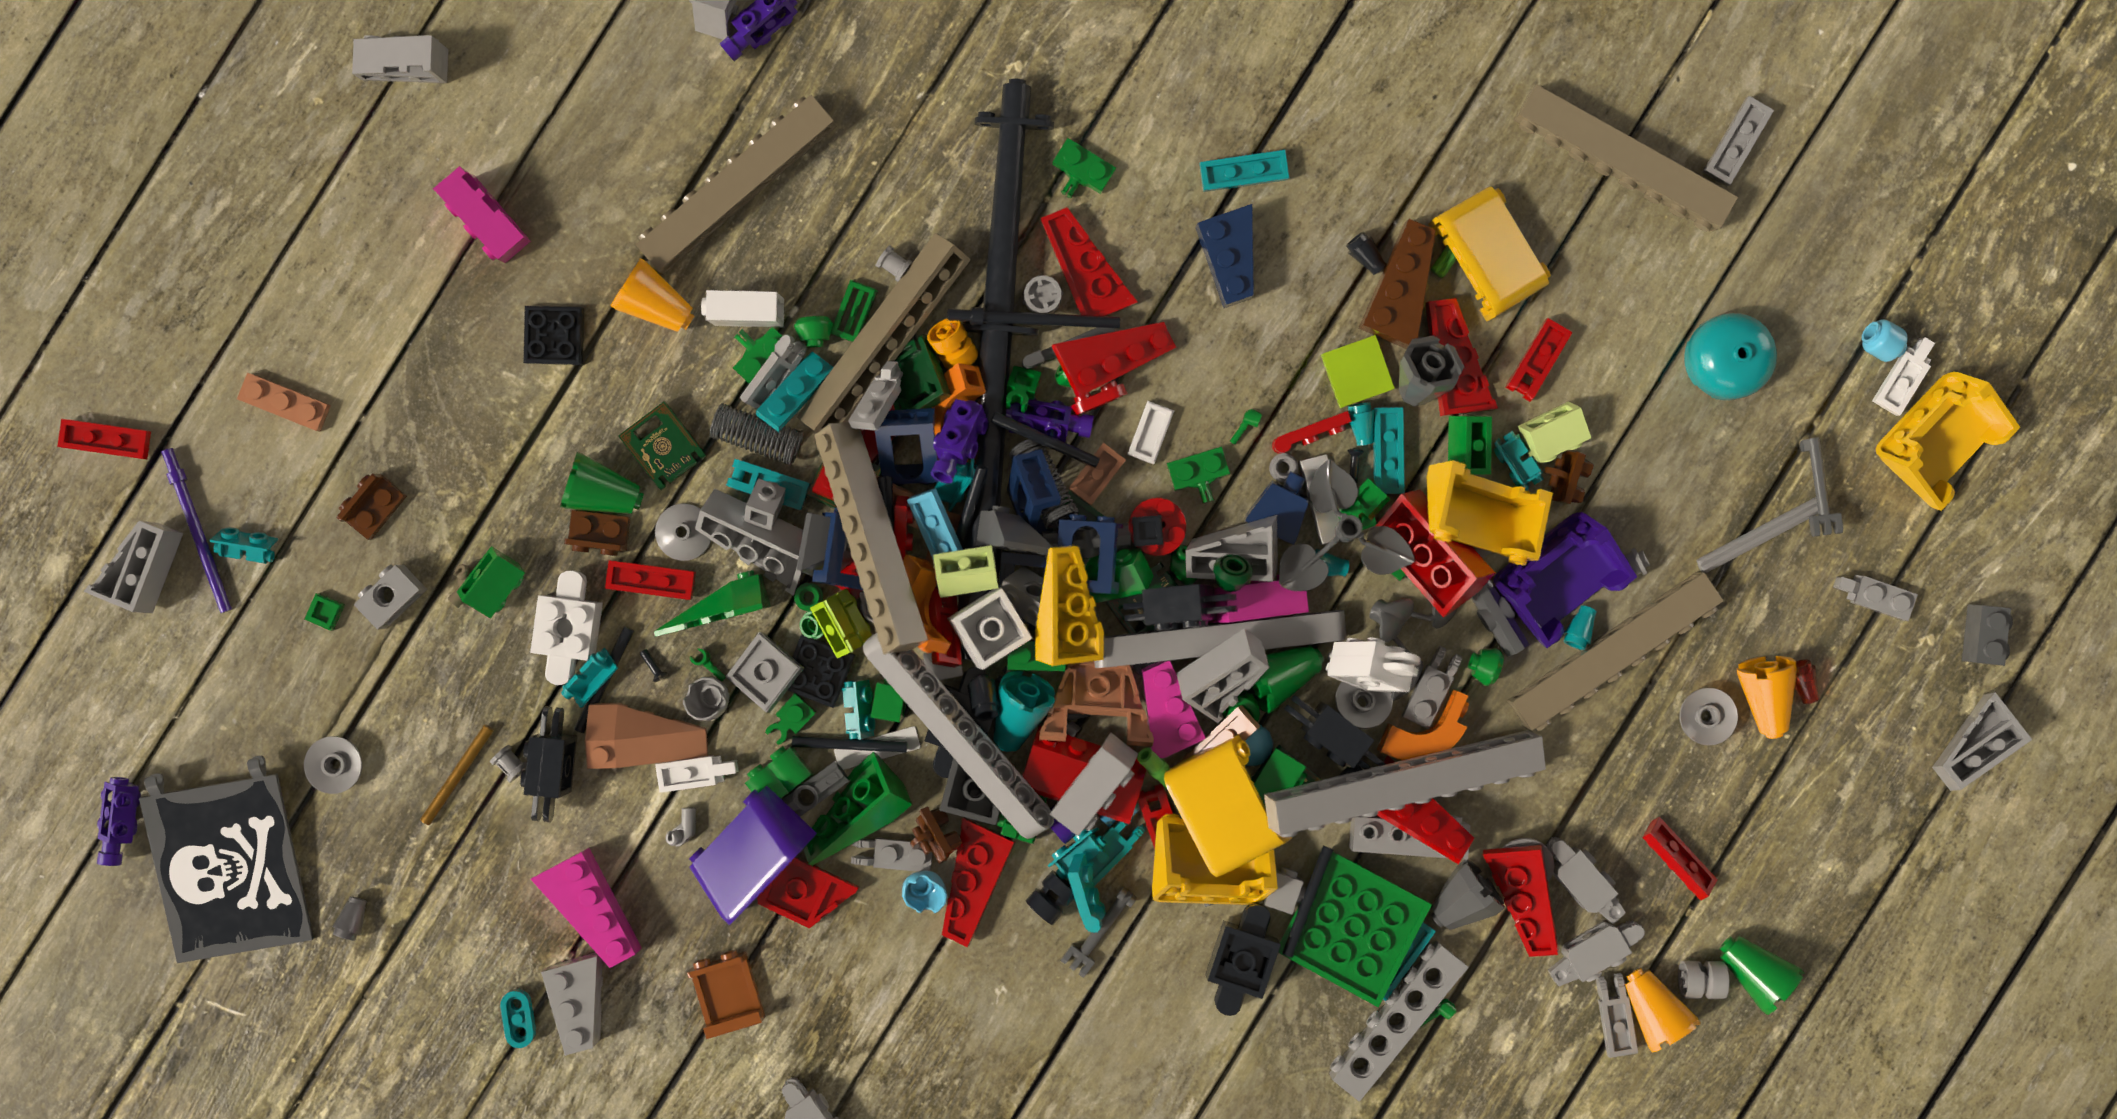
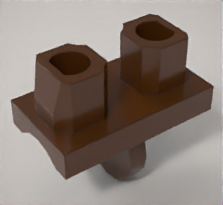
M1564 451L1561 459H1556L1554 468L1545 467L1544 473L1551 476L1548 486L1552 487L1550 491L1553 493L1551 501L1571 504V502L1582 503L1585 491L1577 486L1579 476L1588 478L1594 467L1593 463L1585 459L1586 454Z
M927 806L920 809V816L915 820L918 826L913 828L912 831L916 838L910 842V845L914 850L922 848L925 855L933 852L938 863L941 864L948 860L951 853L960 848L962 840L956 831L943 835L940 828L949 822L947 813L940 811V808L930 811Z

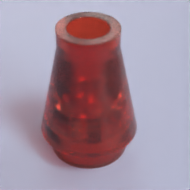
M1808 659L1796 661L1795 689L1803 704L1817 702L1820 697L1817 687L1816 667Z

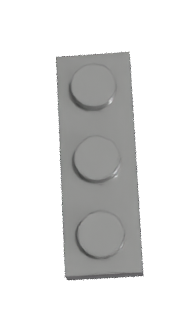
M1751 96L1745 98L1703 173L1725 186L1731 185L1774 110Z

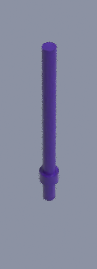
M173 448L165 449L161 453L168 469L166 474L168 481L175 488L220 614L228 612L232 608L185 483L188 480L185 471L180 469Z

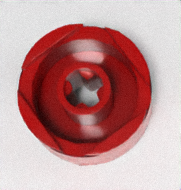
M1152 498L1143 501L1135 507L1128 520L1131 542L1134 545L1132 517L1161 515L1162 522L1164 523L1162 528L1163 544L1135 546L1137 549L1141 548L1143 553L1152 556H1161L1173 552L1180 546L1186 534V520L1183 512L1175 503L1163 498Z

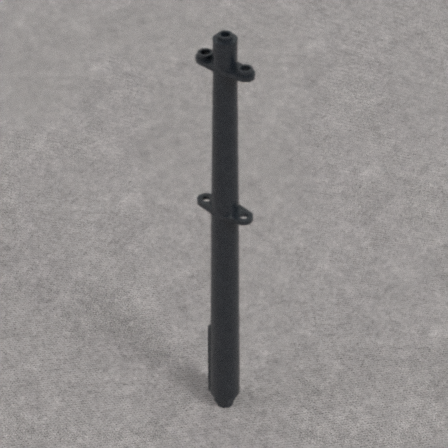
M1013 78L1009 79V83L1003 84L1000 117H995V113L978 112V117H975L974 124L980 127L999 128L983 304L984 311L1014 312L1025 130L1054 129V122L1050 115L1038 114L1035 115V119H1029L1031 86L1026 85V80ZM983 322V325L962 323L966 332L981 333L978 367L986 393L977 398L975 402L983 405L985 416L988 418L986 433L984 435L979 434L976 440L978 450L974 457V469H976L977 465H984L988 467V471L963 550L982 547L976 545L981 511H992L993 506L1000 507L1006 429L992 423L991 418L995 411L1006 416V399L1008 395L1006 389L1009 381L1012 335L1038 336L1039 329L1018 327L1010 323ZM968 485V489H967V496H968L969 489H970V486H969V485ZM992 548L998 583L1001 550ZM991 590L958 595V611ZM962 644V659L972 660Z

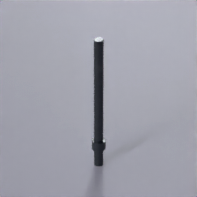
M971 307L970 310L948 309L947 311L948 321L970 322V325H983V322L1120 328V317L984 311L981 307Z

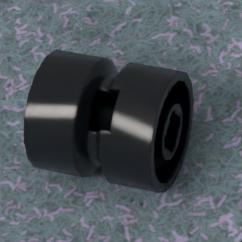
M1052 870L1042 881L1043 887L1041 889L1036 888L1026 899V903L1050 925H1054L1063 915L1062 908L1064 906L1070 907L1075 901L1071 884L1066 879L1062 880ZM1051 891L1059 896L1057 901L1049 895Z

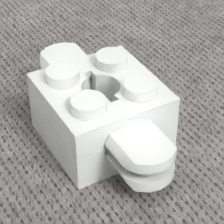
M565 571L561 573L558 577L556 596L538 595L530 653L548 655L545 676L554 685L568 683L574 676L576 659L588 661L590 655L596 653L603 603L585 600L587 579L579 571Z
M1347 638L1346 642H1334L1332 653H1328L1330 663L1326 664L1325 670L1328 671L1327 676L1365 691L1409 692L1412 676L1418 675V669L1414 665H1419L1421 658L1417 655L1406 653L1403 648L1386 646L1385 641L1378 638H1368L1367 642L1355 638Z

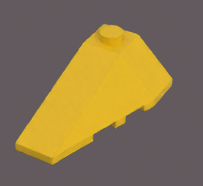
M1078 546L1049 548L1035 630V653L1037 661L1052 666L1104 660V630L1101 622L1097 620L1094 610L1096 606L1094 597L1090 596L1086 583L1088 577Z

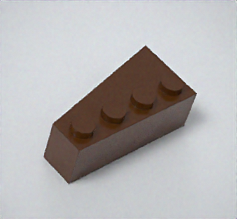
M1408 219L1403 224L1358 329L1376 335L1404 349H1407L1412 339L1418 338L1435 229L1412 219Z

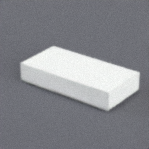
M1147 401L1127 455L1154 465L1174 410Z

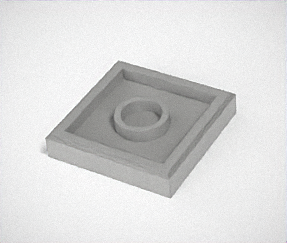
M759 632L726 675V678L766 713H770L804 667L764 632Z

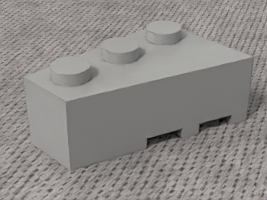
M689 0L693 7L695 31L722 40L730 36L728 21L731 14L737 15L739 6L735 5L737 0Z
M366 35L364 39L353 40L352 74L361 80L447 83L448 48L432 35L395 36L388 38Z
M1277 515L1192 539L1186 549V578L1215 579L1213 571L1214 562L1221 556L1236 554L1245 558L1253 569L1252 581H1273L1278 570Z
M1243 629L1176 674L1182 699L1219 723L1223 719L1222 713L1228 706L1233 707L1238 702L1237 696L1244 689L1249 690L1269 668L1262 641L1246 629Z
M1996 692L1984 694L1932 768L1950 791L1962 790L2026 745L2032 738Z
M1110 733L1098 752L1092 756L1087 766L1057 802L1050 815L1077 836L1083 829L1089 831L1099 818L1095 815L1101 806L1107 809L1116 797L1113 793L1118 785L1124 787L1134 773L1130 770L1138 753Z
M596 952L550 965L541 972L565 1056L591 1049L600 1041L603 960Z

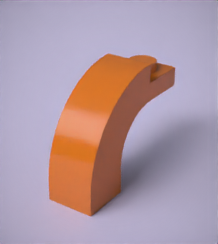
M957 363L944 374L951 396L933 407L936 414L935 435L941 432L944 426L945 414L948 409L952 408L955 399L974 401L986 393L979 367Z
M906 554L903 564L928 641L917 647L926 653L931 654L935 651L945 654L951 644L934 628L929 617V601L937 585L935 567L926 559Z
M1452 690L1440 719L1428 730L1408 732L1388 723L1377 750L1391 757L1407 760L1451 749L1461 739L1467 729V726L1457 723L1459 717L1463 718L1467 712L1469 702L1466 700L1468 695Z

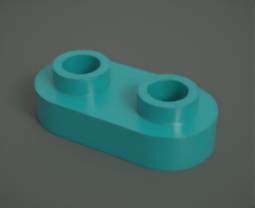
M514 989L505 994L500 1003L504 1033L509 1045L514 1048H524L536 1036L532 1001L526 991ZM514 999L521 1001L522 1006L520 1008L514 1006ZM518 1027H523L526 1030L525 1036L518 1033Z

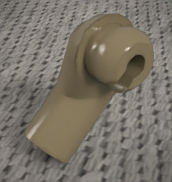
M465 564L456 567L454 574L458 579V588L448 597V600L457 608L464 603L460 599L457 590L473 571L471 566Z

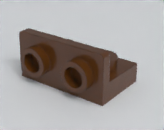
M375 473L366 475L357 485L359 490L353 497H348L339 507L341 512L336 517L341 522H347L367 540L374 538L407 497L405 493L383 475Z
M571 510L568 538H565L564 544L572 545V551L589 553L591 547L601 549L600 554L618 556V551H627L631 517Z

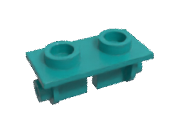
M1511 431L1503 436L1505 442L1502 443L1500 438L1495 441L1496 448L1494 452L1502 464L1506 462L1512 470L1509 475L1517 487L1522 486L1525 487V490H1528L1530 481L1536 485L1544 479L1541 475L1543 471L1533 456L1524 461L1520 458L1529 450L1519 434L1515 435Z
M970 458L966 465H956L957 473L952 483L946 484L938 481L934 487L941 501L949 503V512L952 511L957 502L963 500L968 485L971 486L976 470L974 469V458Z
M236 528L221 529L210 539V542L215 543L214 552L218 553L221 557L241 559L243 557V550H245L246 561L263 564L273 562L275 552L270 550V548L278 541V538L270 537L265 533L240 532Z
M606 648L597 653H592L590 659L581 667V673L579 675L575 674L568 683L562 686L561 694L568 700L573 697L580 708L590 700L618 669Z
M869 679L844 682L845 687L842 688L844 708H854L853 713H845L846 734H849V739H864L875 736L876 722L875 718H871L873 691L870 687Z
M1096 827L1090 831L1083 829L1078 836L1075 835L1073 837L1075 843L1067 848L1064 845L1051 855L1054 860L1047 866L1056 865L1059 868L1056 870L1057 875L1062 880L1066 877L1068 878L1067 873L1075 854L1085 853L1086 860L1089 862L1100 852L1104 851V846L1107 845L1106 841L1102 836L1096 837L1094 835L1099 828Z

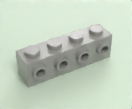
M1377 815L1371 817L1357 816L1351 820L1349 848L1354 852L1447 858ZM1452 816L1470 833V824L1462 821L1463 817ZM1469 849L1463 857L1465 860H1468Z

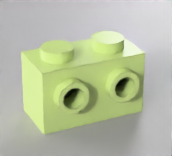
M1569 401L1518 426L1523 442L1529 450L1527 452L1528 456H1533L1540 463L1550 462L1556 459L1558 454L1566 450L1577 449L1582 446V442L1591 439L1581 407Z
M992 546L933 555L940 598L998 589Z

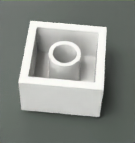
M1002 588L991 590L947 618L976 667L982 670L1032 639Z

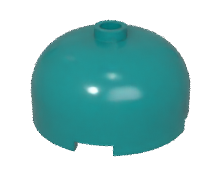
M1741 313L1721 314L1704 321L1695 330L1686 344L1684 354L1685 367L1692 383L1712 398L1736 400L1756 393L1770 380L1776 367L1777 348L1772 334L1759 320ZM1745 351V357L1740 358L1738 353Z

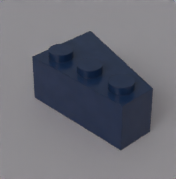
M1252 204L1198 222L1196 225V231L1223 309L1250 300L1254 295Z

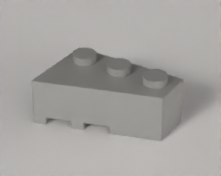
M138 521L117 548L119 552L110 563H106L100 570L102 571L101 575L93 585H88L84 592L131 612L153 613L183 533L160 523Z

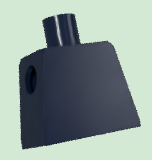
M1290 471L1284 485L1271 480L1246 513L1245 521L1250 523L1277 515V537L1294 545L1309 502L1306 496L1299 493L1306 478Z

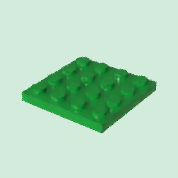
M1333 851L1293 958L1282 954L1300 905L1280 941L1281 946L1278 953L1379 1008L1432 904Z

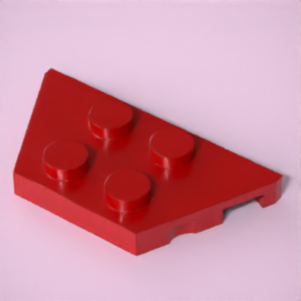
M795 857L757 896L759 905L810 929L847 898L855 894L859 886Z

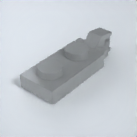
M887 361L881 369V375H877L871 382L848 420L851 428L878 431L901 392L900 383L903 372H901L898 362Z
M1854 575L1853 580L1845 577H1836L1833 588L1848 592L1846 599L1850 600V603L1902 621H1909L1918 594L1859 575Z

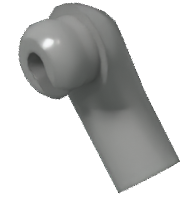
M682 808L681 824L666 834V842L670 846H682L695 835L696 808Z

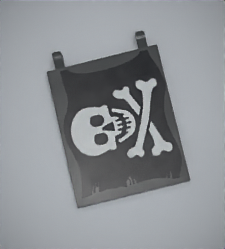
M261 755L247 761V767L252 778L167 793H164V778L161 773L152 774L144 780L145 787L150 796L140 797L139 800L177 963L314 939L278 774L266 775V761Z

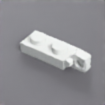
M1924 337L1922 339L1919 338L1913 348L1907 347L1905 353L1897 359L1872 402L1892 414L1900 416L1931 367L1929 365L1931 359L1927 358V355L1935 343Z
M714 755L655 764L659 792L716 785L719 782H724V775L735 774L739 771L737 760L722 762L721 756Z

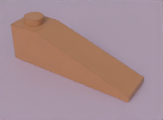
M621 703L589 704L585 736L587 769L621 768L708 756L707 729L681 720L660 717L646 710L643 712L632 709L628 705Z

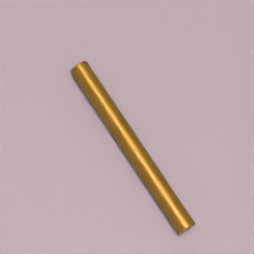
M486 724L483 725L420 818L424 824L430 825L493 733V728Z

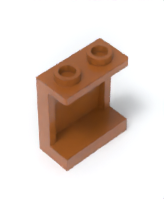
M731 950L721 954V959L710 962L709 958L698 960L693 963L694 967L687 972L688 978L693 980L706 1023L703 1028L706 1039L760 1024L766 1017L746 951L738 953L737 950Z

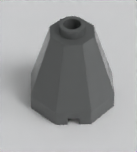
M1435 336L1412 339L1400 361L1399 393L1403 401L1412 406L1425 405L1451 391L1464 368L1455 347L1448 343L1446 346L1439 344L1440 339Z
M1464 859L1456 866L1432 903L1433 913H1431V917L1441 928L1445 926L1452 930L1496 916L1505 909L1503 905L1504 900L1488 877L1485 879L1479 874L1482 870L1469 859Z

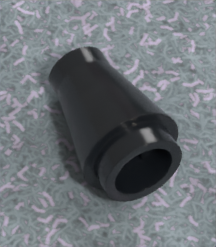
M1364 231L1347 243L1348 254L1367 268L1372 275L1377 274L1387 265L1382 259L1371 235L1367 236Z

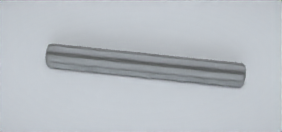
M1816 497L1697 559L1699 569L1707 573L1808 520L1809 517L1818 515Z

